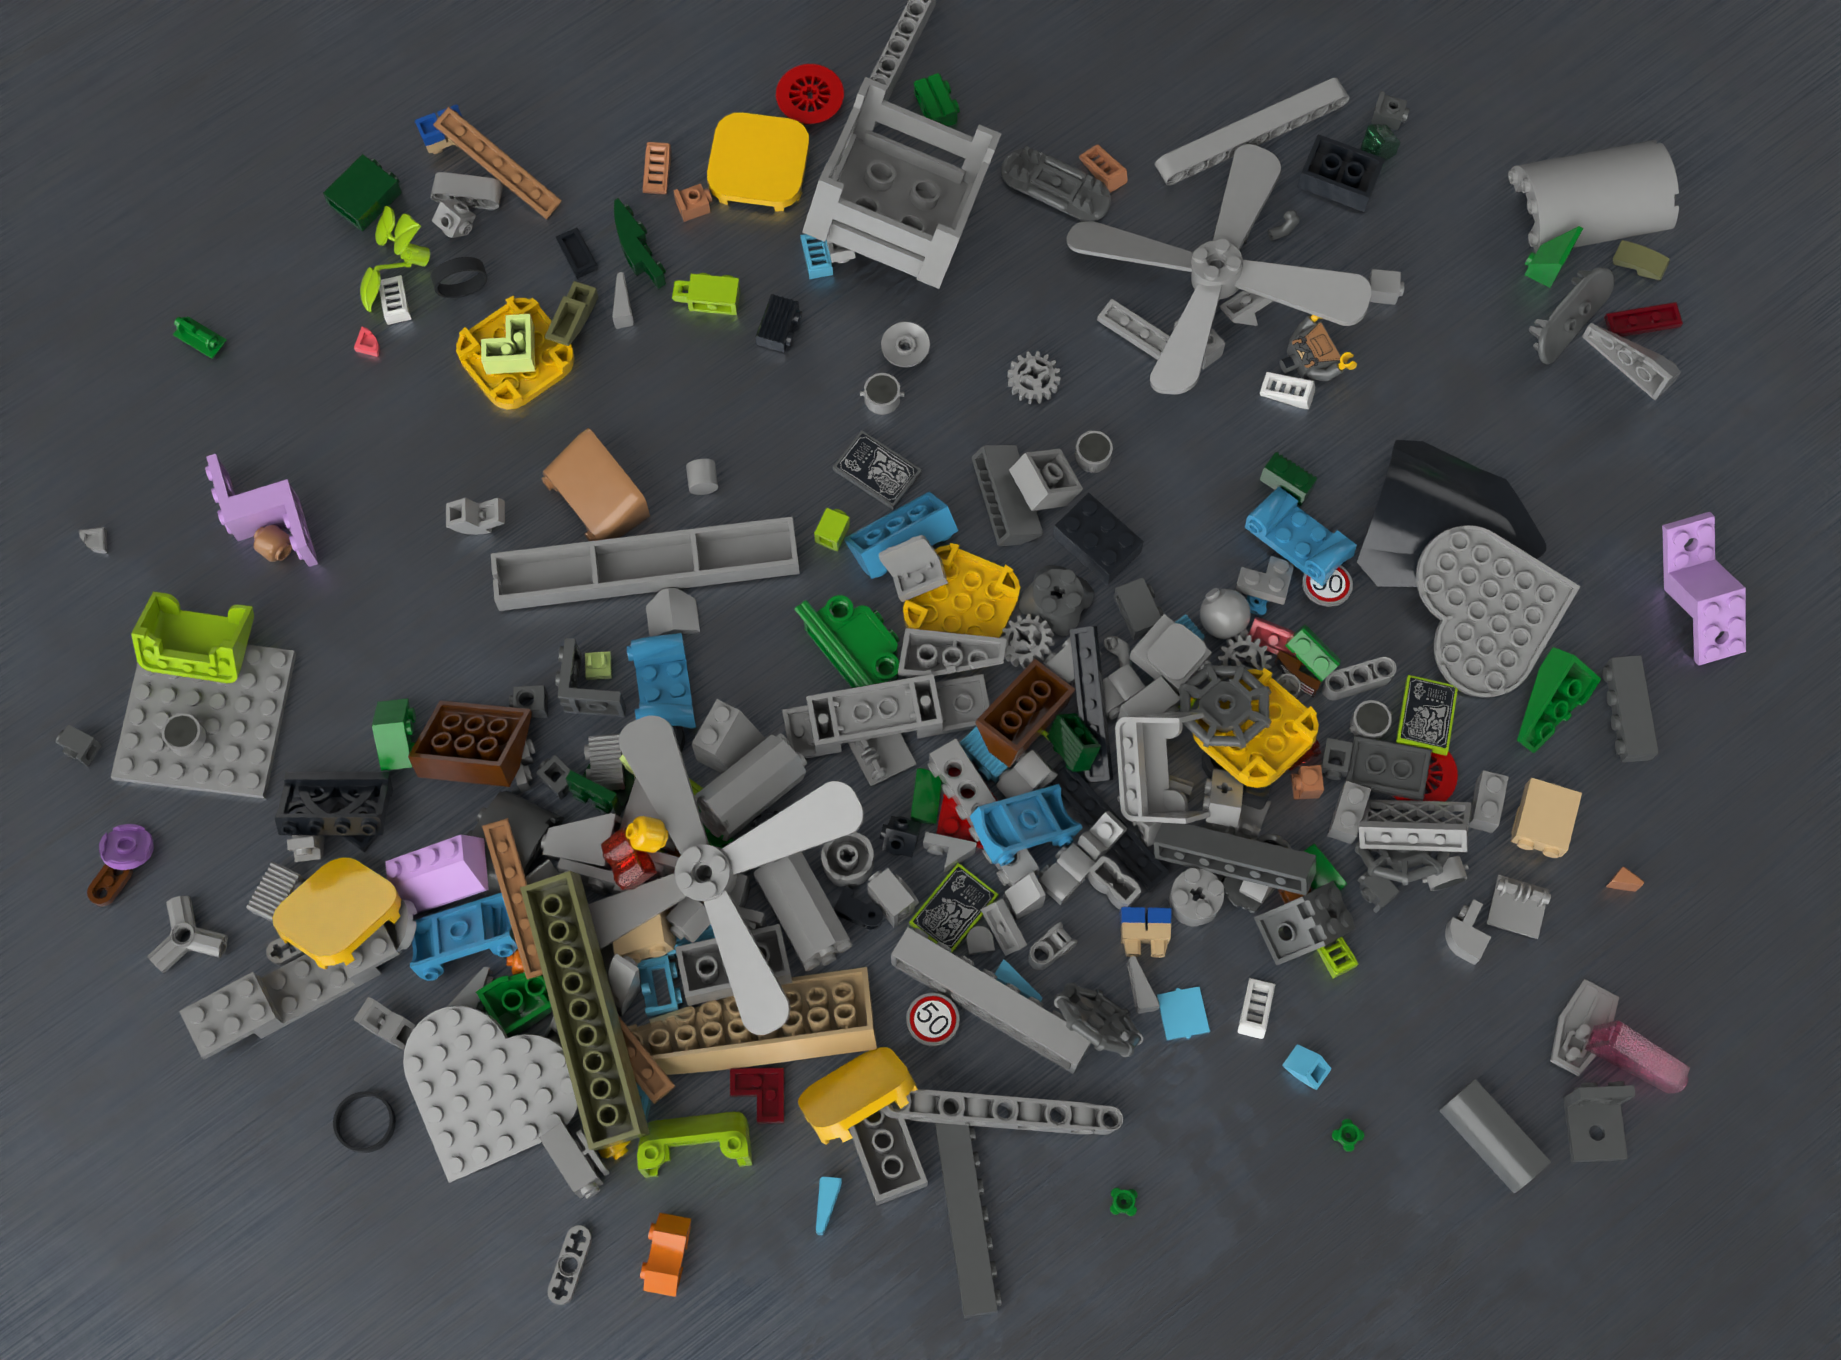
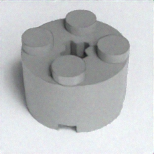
M855 832L825 843L821 851L824 873L838 887L846 886L851 888L864 883L872 875L874 868V851L869 839ZM849 855L852 861L847 862L844 860V856Z
M1189 868L1175 879L1168 898L1174 917L1182 924L1192 927L1211 922L1218 914L1224 901V886L1222 882L1212 872L1201 868ZM1195 894L1200 896L1197 901L1192 899Z

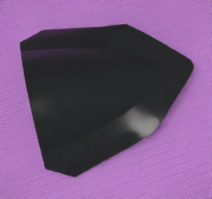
M1395 440L1385 481L1357 563L1377 587H1417L1416 571L1423 550L1437 535L1455 527L1477 526L1485 528L1535 559L1543 556L1547 545L1507 479L1479 469L1424 441Z

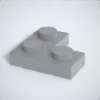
M1270 556L1266 573L1241 567L1235 591L1284 605L1294 565L1288 560Z

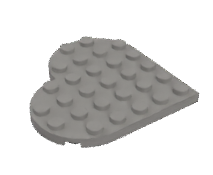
M1477 526L1455 527L1437 535L1423 550L1416 571L1417 588L1423 603L1435 617L1441 620L1434 637V655L1440 672L1459 691L1470 696L1482 698L1508 693L1517 688L1527 678L1581 587L1497 534Z
M450 1006L432 1012L416 1025L407 1040L403 1059L405 1076L449 1183L541 1143L539 1137L561 1122L567 1127L575 1117L578 1106L562 1045L557 1041L538 1034H521L508 1038L502 1026L492 1016L469 1006Z

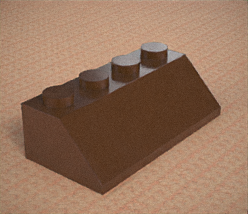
M1034 659L976 720L975 724L988 751L1010 768L1056 719L1055 716L1067 707L1076 689L1038 660Z

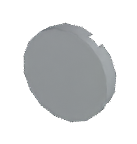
M401 899L399 909L400 918L395 924L387 920L385 926L398 953H402V949L406 950L410 946L417 926L416 921H413V914L417 913L414 903Z

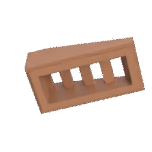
M647 142L643 193L667 195L672 155L669 143ZM652 162H661L664 163V165L652 164ZM651 172H663V174H650V173H651ZM650 180L662 181V184H651L649 182Z
M1098 144L1079 155L1081 162L1096 179L1106 185L1110 193L1127 183V169ZM1098 155L1100 156L1098 159L1092 161V159H1094Z

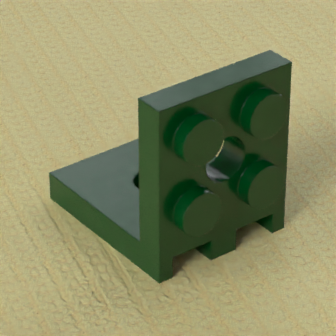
M624 767L625 789L613 791L587 779L586 770L582 776L570 770L565 780L574 799L583 804L591 803L602 814L611 813L620 817L628 803L636 777Z

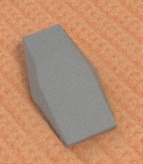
M1584 979L1559 1015L1550 1062L1579 1076L1608 1043L1619 997Z

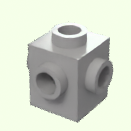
M457 199L440 202L432 222L442 229L446 236L456 238L465 236L472 230V223L476 215L469 210L466 204L459 202Z

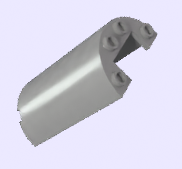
M1656 140L1516 165L1508 172L1509 182L1514 185L1515 191L1521 192L1522 190L1523 193H1526L1528 212L1533 215L1535 221L1531 232L1528 234L1530 246L1534 247L1535 253L1540 245L1578 226L1582 227L1583 230L1573 248L1674 229L1677 222L1679 205H1675V194H1679L1676 171L1669 152L1662 143L1657 144Z

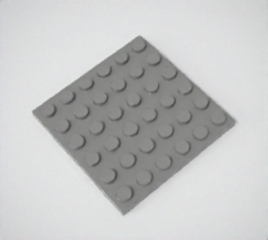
M247 645L240 674L233 683L151 672L143 669L137 663L111 778L117 781L265 799L297 653L294 650ZM187 713L191 714L196 720L199 717L202 718L203 722L201 725L205 729L206 740L204 746L197 753L190 756H181L175 754L172 750L167 752L164 749L167 744L162 739L161 731L166 720L174 714Z

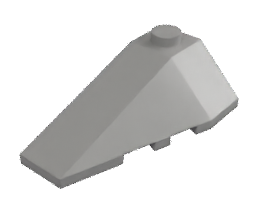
M1593 323L1587 327L1582 336L1654 400H1657L1676 381L1681 373L1676 364L1667 360L1663 355Z
M905 628L898 675L919 677L934 674V676L1004 664L1007 639Z

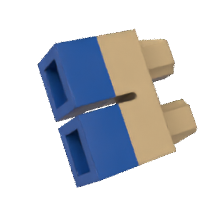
M457 104L450 107L463 118ZM447 108L437 111L438 116L440 117ZM435 113L416 119L415 123L429 154L433 153L436 155L443 152L444 148L456 144L434 127L433 124L437 121Z
M1121 907L1119 912L1121 944H1124L1126 957H1140L1141 944H1150L1151 957H1165L1167 945L1171 939L1172 908L1148 907L1145 913V907Z

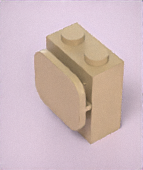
M1530 778L1525 784L1521 803L1516 812L1511 832V842L1516 843L1521 849L1542 851L1547 857H1562L1569 848L1582 793Z
M668 909L614 941V954L616 955L617 953L621 957L629 956L638 964L642 960L661 957L674 950L676 936L670 931L672 926L665 918L670 913Z

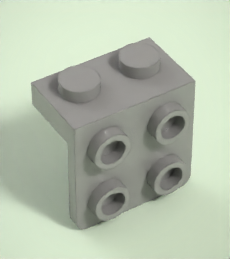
M924 535L912 537L908 541L889 547L879 553V559L892 575L898 598L902 602L948 583L942 560Z

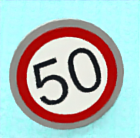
M1340 565L1323 587L1304 573L1302 587L1310 600L1322 606L1332 607L1344 603L1350 597L1353 581L1349 572Z
M926 993L916 998L911 1003L906 1016L909 1033L916 1041L926 1046H940L950 1041L956 1034L960 1021L959 1012L954 1002L947 996L939 993Z

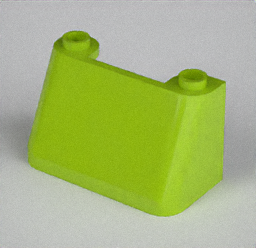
M153 591L131 633L137 662L143 669L151 672L233 683L237 680L241 671L254 620L253 606L233 605L228 611V617L181 610L178 600L173 595Z
M735 1111L648 1122L650 1134L640 1137L637 1152L638 1170L645 1178L657 1177L661 1165L671 1161L670 1148L719 1142L721 1152L730 1159H736L739 1167L753 1165L748 1120L744 1114Z

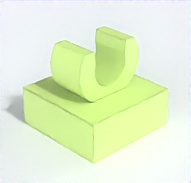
M610 651L585 653L586 680L612 679Z

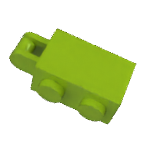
M691 274L690 281L677 280L674 282L672 300L688 303L689 311L737 315L741 290L739 278L731 275Z

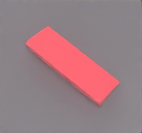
M1255 617L1248 634L1251 635V642L1259 638L1261 640L1259 647L1267 646L1266 651L1278 655L1279 651H1282L1298 659L1295 656L1296 653H1292L1285 646L1286 641L1295 633L1294 631Z

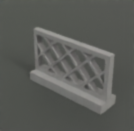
M1368 799L1362 821L1359 823L1360 849L1467 852L1472 809L1471 802ZM1371 809H1382V811L1376 813ZM1400 810H1409L1404 814L1399 812ZM1426 811H1436L1430 815L1426 813ZM1460 811L1462 813L1455 815L1452 812ZM1390 815L1395 817L1389 821L1385 819V817ZM1418 816L1422 819L1413 821L1411 818ZM1445 817L1448 820L1440 822L1438 819Z

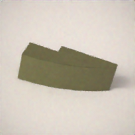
M574 281L567 297L563 296L545 335V339L569 346L583 328L598 300L597 289Z

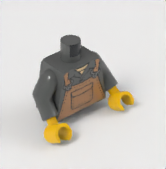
M1308 315L1297 326L1289 338L1288 357L1279 360L1280 367L1284 373L1296 369L1302 379L1310 378L1311 380L1326 382L1343 373L1345 368L1349 370L1355 369L1357 363L1352 361L1347 364V361L1353 358L1354 355L1350 352H1346L1342 356L1340 355L1323 323L1317 322L1318 319L1323 318L1315 315Z

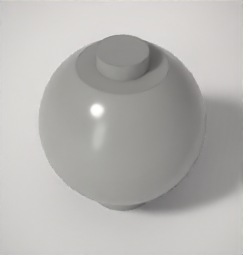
M1215 588L1210 590L1205 595L1206 598L1200 608V620L1204 629L1210 635L1219 639H1231L1235 642L1236 635H1241L1242 639H1244L1249 633L1246 627L1251 618V610L1246 598L1232 589Z

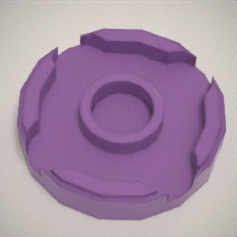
M124 824L114 827L112 832L109 834L105 833L99 843L101 859L109 867L119 870L133 869L144 864L151 857L154 850L152 835L145 831L144 827L135 824Z

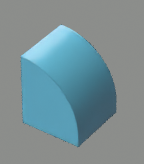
M1298 1044L1282 1065L1294 1077L1315 1090L1319 1088L1332 1069L1320 1054Z

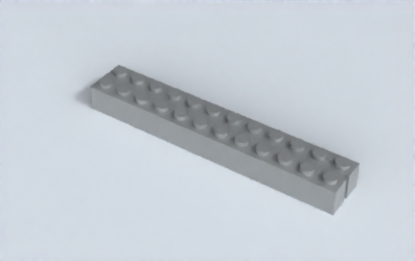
M793 517L491 553L494 601L499 611L658 592L666 588L682 589L800 574Z

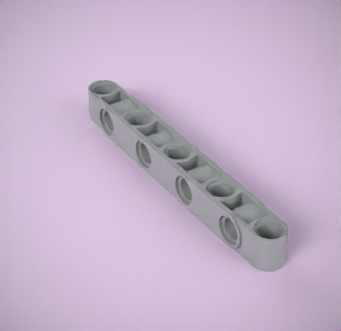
M923 1089L911 1091L906 1097L909 1103L899 1110L893 1109L890 1104L882 1108V1111L888 1117L919 1122L1069 1134L1108 1135L1119 1129L1123 1124V1114L1118 1108L1113 1106ZM944 1102H951L954 1105V1114H949L944 1110ZM998 1106H1003L1007 1109L1008 1118H1001L998 1115ZM1051 1110H1055L1060 1114V1123L1054 1122L1051 1119ZM1105 1114L1113 1119L1112 1127L1104 1123L1103 1116Z

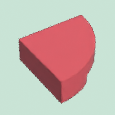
M361 327L354 346L355 351L379 357L380 346L377 338L369 329Z

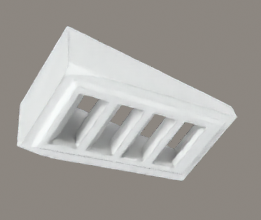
M402 275L382 279L379 291L387 325L411 320ZM393 284H398V286L385 289L384 287ZM399 291L398 294L386 296L387 293ZM401 298V301L388 303V301ZM402 306L399 309L389 310V308Z
M1266 372L1260 396L1309 410L1316 388L1312 380ZM1273 381L1277 382L1275 390L1271 391ZM1283 384L1286 385L1284 393L1280 392ZM1292 387L1296 388L1294 395L1290 394ZM1302 390H1304V391H1305V393H1304V396H1303V397H1302V396H1300V395H1301V392H1302Z
M1249 978L1237 1031L1239 1034L1259 1039L1264 1038L1275 984ZM1252 990L1268 993L1267 997L1254 994ZM1250 1000L1264 1003L1265 1006L1250 1003ZM1248 1011L1263 1014V1017L1248 1014Z

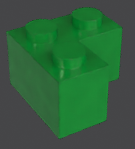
M408 698L377 702L372 729L381 771L412 768L408 755L416 743L412 742L411 739L413 723L416 722L414 707L410 708Z

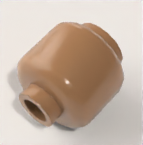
M276 525L260 527L254 534V549L270 562L282 561L292 550L290 536Z

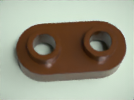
M105 864L87 889L89 900L101 907L111 904L130 880L133 869L123 870L120 876H116L118 869H113ZM103 890H107V895L100 898V893Z

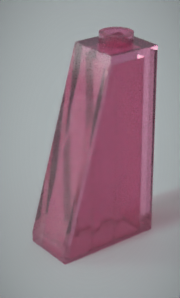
M1617 1020L1594 1026L1585 1050L1668 1094L1681 1092L1686 1087L1689 1080L1687 1075L1690 1067L1624 1023Z

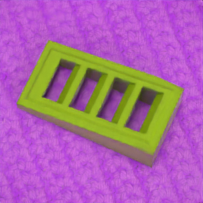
M1342 937L1335 940L1336 944L1328 948L1321 947L1317 949L1333 979L1358 966L1355 956ZM1339 948L1341 953L1333 957L1329 955L1330 952ZM1344 957L1346 962L1336 966L1335 961Z

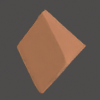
M1622 867L1615 873L1606 887L1636 892L1645 882L1626 867Z

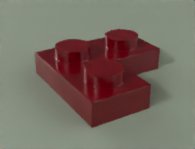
M784 1068L730 1069V1097H757V1124L784 1123Z

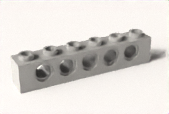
M955 738L929 754L930 763H928V767L934 777H940L944 783L941 787L945 795L949 799H954L957 804L955 807L956 812L962 820L966 819L971 826L969 832L973 839L978 842L980 839L969 816L979 806L996 802V800ZM950 768H958L961 774L957 777H951L947 771ZM970 789L975 795L967 799L961 795V791ZM1027 848L1018 851L1014 855L1016 857L1014 863L1000 866L999 863L995 864L999 870L996 872L997 876L1004 886L1008 884L1011 887L1032 872L1038 875L1039 867ZM982 850L987 861L991 864L992 861L990 860L986 851Z

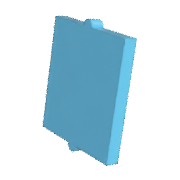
M1200 986L1183 990L1176 988L1175 991L1156 995L1160 1005L1159 1009L1166 1040L1183 1037L1190 1039L1193 1035L1210 1032Z

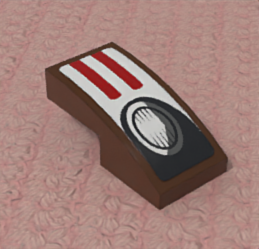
M1279 651L1274 662L1282 674L1290 673L1295 675L1301 682L1300 690L1314 698L1321 681L1299 671L1302 665L1300 660Z

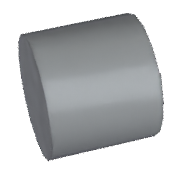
M697 459L687 463L686 472L689 492L691 494L705 495L713 493L718 489L716 466L713 460Z

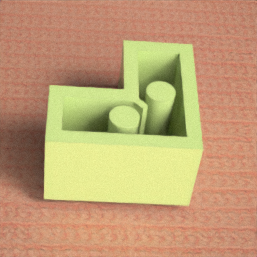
M505 315L506 338L481 339V362L486 374L535 371V333L531 315Z

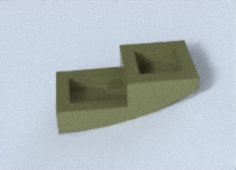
M1624 240L1621 241L1613 257L1614 265L1636 269L1638 276L1660 281L1670 262L1668 257L1650 248Z

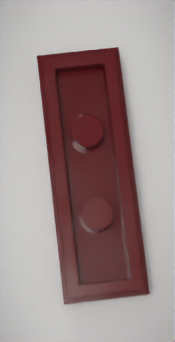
M1677 302L1607 313L1604 317L1608 331L1621 337L1680 328L1683 324Z

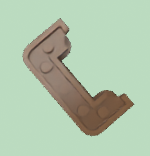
M590 428L581 432L542 471L544 477L541 479L548 490L554 489L556 492L559 491L585 524L587 529L585 536L589 541L620 538L650 517L648 505L643 494Z

